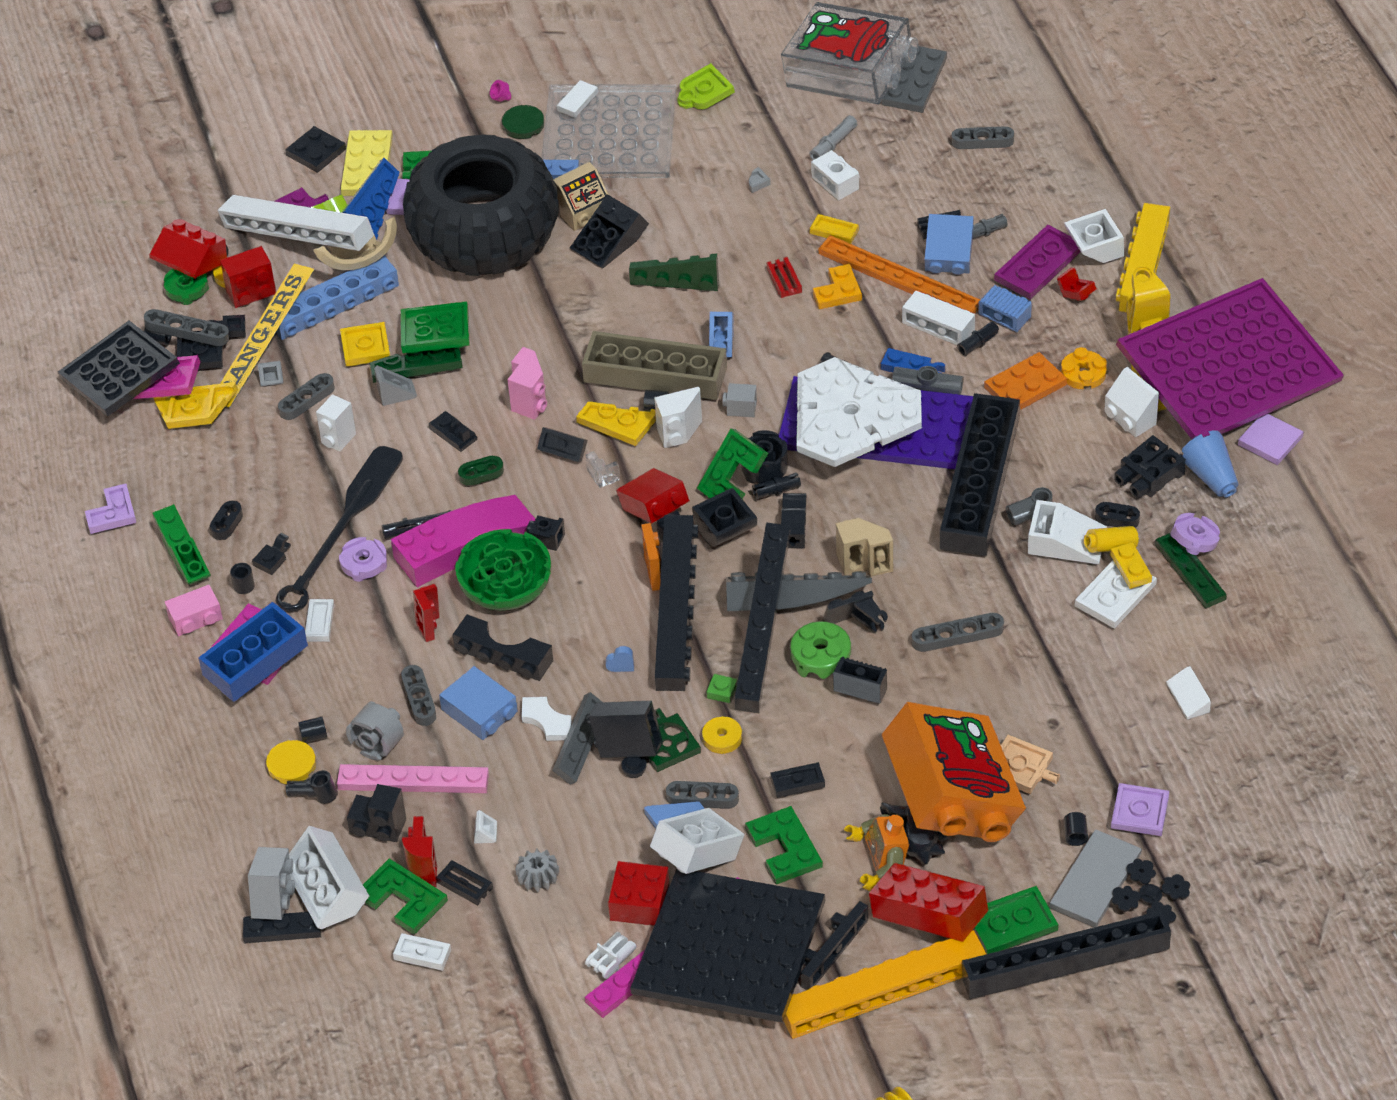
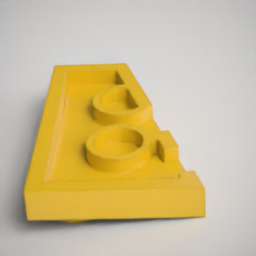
M588 401L576 416V421L581 425L637 446L655 423L656 412L654 409H651L650 412L639 411L638 407L621 409L613 404Z

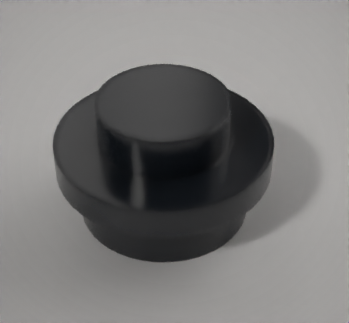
M625 757L621 764L622 771L630 778L642 776L647 767L646 760L643 757Z

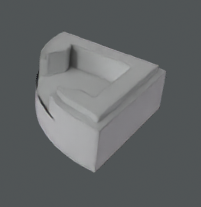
M759 167L752 171V175L749 178V189L752 193L771 185L770 178Z

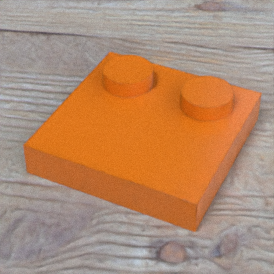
M651 523L641 524L644 558L652 591L660 590L659 562H661L659 548H656V546H659L658 533L652 531Z

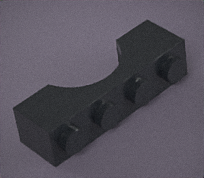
M466 614L453 633L454 648L461 654H468L483 662L500 666L504 670L519 673L526 678L540 681L554 661L552 645L531 637L515 645L498 643L490 637L487 621Z

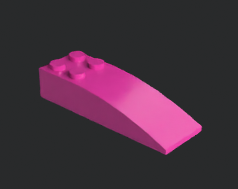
M516 495L474 503L435 517L392 538L393 557L414 585L419 587L455 569L456 561L458 562L461 555V550L475 537L499 529H512L513 533L524 534L525 532L527 533L529 521H535V518Z

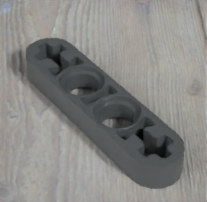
M158 309L148 310L144 314V326L147 330L215 346L225 345L229 341L228 327L223 324ZM179 323L181 326L171 327L170 324ZM193 328L203 329L201 332L192 331Z
M987 613L920 627L912 633V646L917 651L926 652L997 637L1004 631V618L998 613ZM965 627H974L976 631L967 633L963 629ZM947 631L952 633V636L944 638L940 634Z

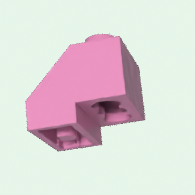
M522 347L511 361L513 373L508 378L511 411L535 420L547 407L546 385L544 384L543 372L535 351Z

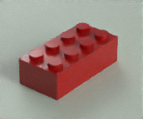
M894 863L869 892L874 918L962 942L988 912L985 886Z

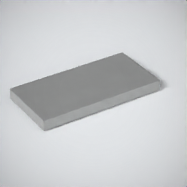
M1095 829L1052 898L1050 909L1092 927H1097L1112 903V898L1114 897L1112 894L1115 887H1122L1129 875L1126 871L1127 865L1133 863L1135 859H1139L1142 849Z

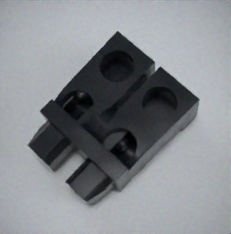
M1152 435L1128 456L1121 459V467L1114 473V480L1120 486L1125 485L1127 482L1132 483L1130 485V492L1137 499L1145 494L1151 498L1156 494V491L1161 490L1173 478L1179 479L1185 475L1186 459L1172 448L1168 449L1165 443Z

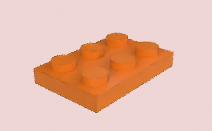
M1040 352L984 381V388L992 396L1020 399V410L1067 385V378Z

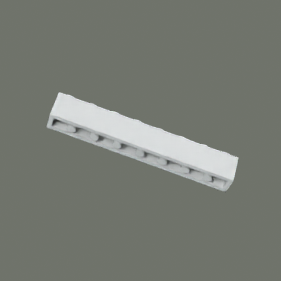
M232 195L218 209L224 227L229 229L360 251L374 236L368 217L237 195Z

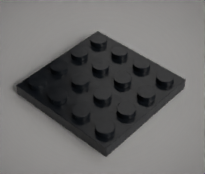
M128 320L59 370L58 374L63 381L106 416H109L180 363L175 355Z

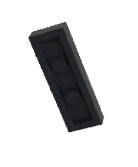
M309 912L284 913L282 920L251 918V916L243 917L244 944L321 938V929L317 928Z

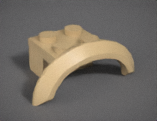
M395 217L384 221L385 233L381 242L377 241L374 235L360 251L328 246L331 254L324 246L313 251L318 259L334 269L355 270L369 266L383 257L391 248L397 230Z

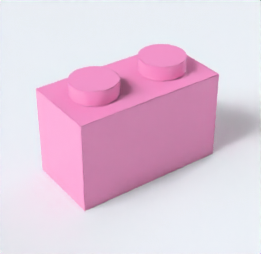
M210 585L165 601L168 618L178 636L223 619L220 604Z

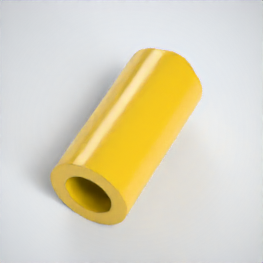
M1133 526L1089 529L1084 536V545L1091 553L1111 552V548L1131 542L1137 548L1139 542L1138 532Z

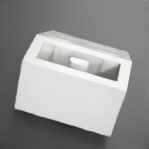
M1037 500L1028 536V554L1099 564L1102 552H1089L1084 545V536L1089 529L1107 528V526L1061 503Z

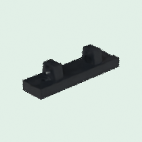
M859 901L847 916L836 912L831 917V928L835 930L818 952L808 949L804 961L806 967L801 972V987L803 989L809 990L820 981L868 922V905Z

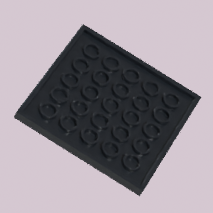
M676 869L630 987L631 994L783 1023L826 901L825 894L699 871L685 874Z

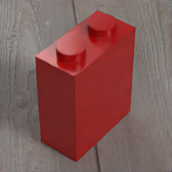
M655 468L616 489L623 510L650 523L659 520L664 515L671 513L690 501L682 480Z

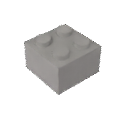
M258 847L248 873L251 918L282 920L285 910L289 909L290 895H294L295 881L291 880L290 875L293 872V859L289 858V848Z

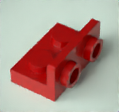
M436 584L413 590L415 622L425 642L435 640L434 629H437L435 619L440 617L438 589Z

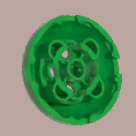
M512 529L493 530L475 537L463 547L458 562L456 561L455 565L456 578L463 593L475 604L491 610H513L529 604L546 588L551 575V558L546 546L529 533H513ZM493 571V574L488 575L487 573Z

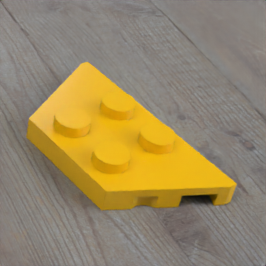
M235 382L193 387L191 394L153 397L168 429L213 423L237 392L238 387Z

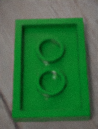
M1036 885L988 902V912L973 929L986 954L1058 931L1059 924Z

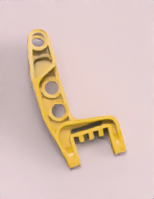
M1139 266L1135 268L1132 275L1133 293L1128 296L1126 304L1128 335L1167 319L1170 314V292L1166 285L1149 267ZM1145 274L1149 279L1147 281H1140L1136 276ZM1131 365V370L1134 373H1136L1140 378H1142L1139 375V373L1135 370V368ZM1158 398L1157 412L1167 410Z

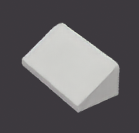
M1190 666L1166 681L1168 688L1187 720L1210 712L1211 701Z

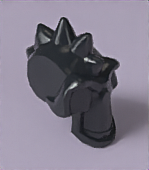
M881 803V814L899 815L903 818V827L909 842L907 850L909 856L918 858L926 865L932 855L945 854L941 842L949 839L951 836L943 835L939 831L917 828L909 806Z

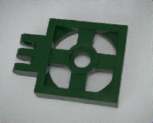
M660 708L655 709L663 742L666 740L672 742L670 746L662 744L658 753H668L670 757L646 756L656 772L701 753V746L678 713L666 718ZM676 726L681 732L672 736L668 735L664 729ZM688 741L687 747L680 753L677 749L678 744Z

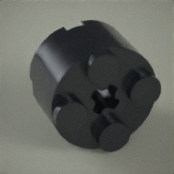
M760 430L752 433L753 436L748 439L768 452V455L758 473H753L741 465L746 481L750 483H763L770 481L775 476L778 478L783 477L788 469L786 441L782 440L776 432L769 430Z

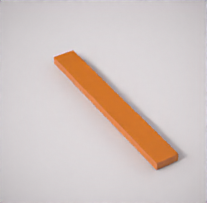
M831 235L818 248V254L843 265L850 264L852 269L912 295L915 291H919L973 314H976L979 310L980 299Z

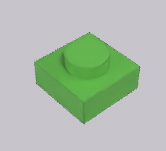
M714 674L707 690V698L731 703L737 688V679Z

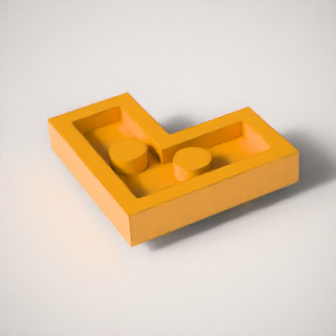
M850 264L828 268V275L832 284L813 288V296L818 309L862 301V293Z

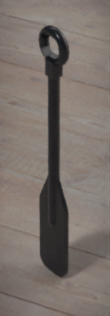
M379 446L372 451L346 491L344 514L303 575H300L293 585H287L277 593L276 603L282 610L288 612L298 611L308 603L309 594L306 589L310 584L309 581L351 518L378 499L403 461L401 451L387 446ZM294 591L296 594H303L297 604L292 605L285 601L282 602L288 592Z

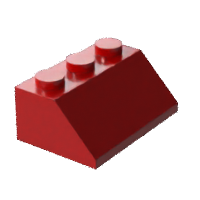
M176 219L163 227L149 257L196 278L220 266V260L227 258L225 238L213 232L204 230L183 219Z

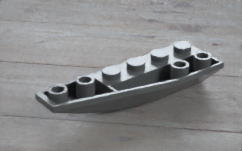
M865 571L852 572V575H842V572H829L828 575H818V573L794 575L786 573L783 575L778 609L800 607L847 594L872 583L871 575H866ZM744 572L731 573V577H726L727 611L751 610L757 572H755V576H745Z

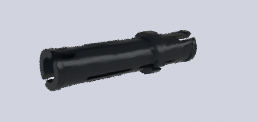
M451 510L413 519L402 518V521L383 524L381 526L384 539L396 537Z

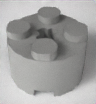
M373 701L367 703L346 727V735L351 744L355 742L362 749L360 754L372 760H381L382 757L387 756L404 736V732L399 721L400 714L393 708L387 709Z

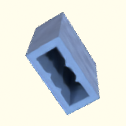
M929 214L925 249V271L932 273L950 272L954 274L970 273L974 216Z
M475 666L439 694L441 710L481 740L494 734L504 722L512 719L516 712H518L516 696Z

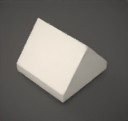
M478 810L475 819L474 843L496 842L497 821Z

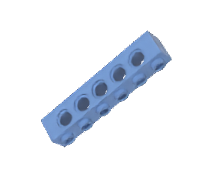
M384 255L369 266L349 270L301 292L277 329V335L283 340L399 286L397 270Z

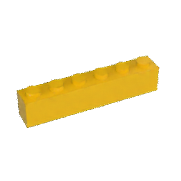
M1144 203L1142 211L1137 213L1136 224H1138V227L1134 226L1132 239L1134 242L1130 241L1128 255L1130 257H1126L1124 263L1126 273L1122 272L1120 286L1122 288H1118L1116 294V301L1119 302V311L1126 312L1128 296L1133 293L1132 275L1134 269L1139 266H1146L1155 274L1157 273L1169 226L1170 206ZM1145 274L1136 276L1140 281H1147L1149 279Z

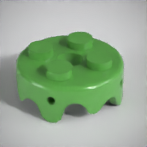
M822 621L812 622L798 629L793 635L790 644L791 660L794 662L798 674L801 677H806L809 672H812L821 679H825L833 674L840 658L843 656L845 659L850 658L851 641L846 631L834 623ZM818 644H824L827 646L824 649L815 648V646Z

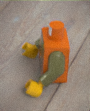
M882 814L863 822L861 827L849 824L844 828V831L852 833L846 839L854 842L861 841L864 833L866 834L864 838L876 875L871 876L865 873L860 877L859 881L865 884L862 887L865 890L871 891L894 863L904 865L909 842L903 827L904 820L899 815L890 816Z

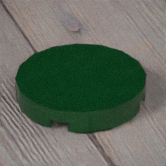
M518 105L504 113L502 116V128L510 137L528 139L533 134H539L544 128V115L541 110L534 106Z

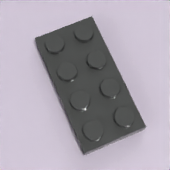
M906 44L883 95L882 105L923 113L946 62L947 51Z

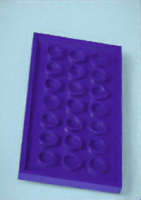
M793 376L779 437L786 441L787 450L797 451V376ZM921 390L922 428L883 446L880 442L874 444V450L856 458L955 469L973 396Z

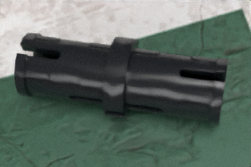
M797 472L780 478L775 476L770 481L752 485L753 495H755V499L773 494L781 495L783 491L801 487V480Z

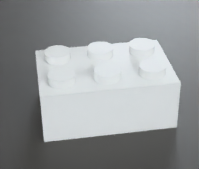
M710 808L660 820L650 847L658 852L660 857L667 859L675 865L680 872L687 874L735 860L745 834Z

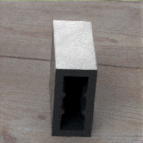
M652 700L598 702L588 715V724L592 727L594 745L598 748L600 758L656 756L663 744Z

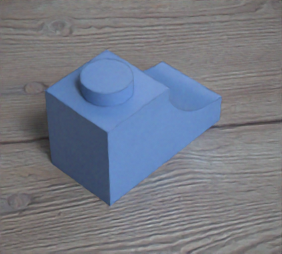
M710 312L709 346L726 348L727 358H732L734 313Z

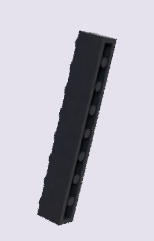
M664 515L655 662L656 691H685L686 682H690L691 668L687 667V661L692 660V647L688 646V640H693V626H689V620H694V605H690V599H695V585H691V580L696 579V565H692L693 559H697V545L693 544L694 539H698V525H694L693 515Z
M766 522L735 693V710L753 713L760 712L790 541L789 525Z
M1158 911L962 960V980L969 999L1168 950L1170 949L1171 929L1163 911Z

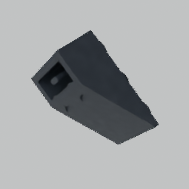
M607 194L574 240L570 249L603 269L636 243L649 223L640 213Z

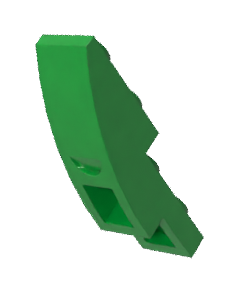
M173 504L153 512V518L162 535L163 542L187 584L191 585L211 577L175 505Z

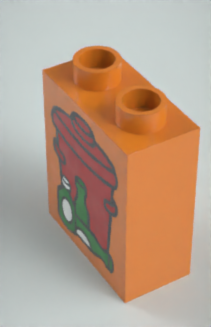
M906 702L881 734L917 828L939 831L946 836L959 834L979 837L987 842H996L1009 835L1011 826L1025 811V804L989 716Z

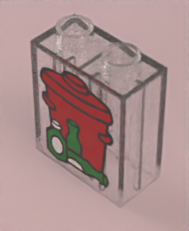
M816 2L781 53L786 86L788 88L879 105L888 90H894L899 85L901 70L906 62L912 63L918 53V39L911 37L909 18Z

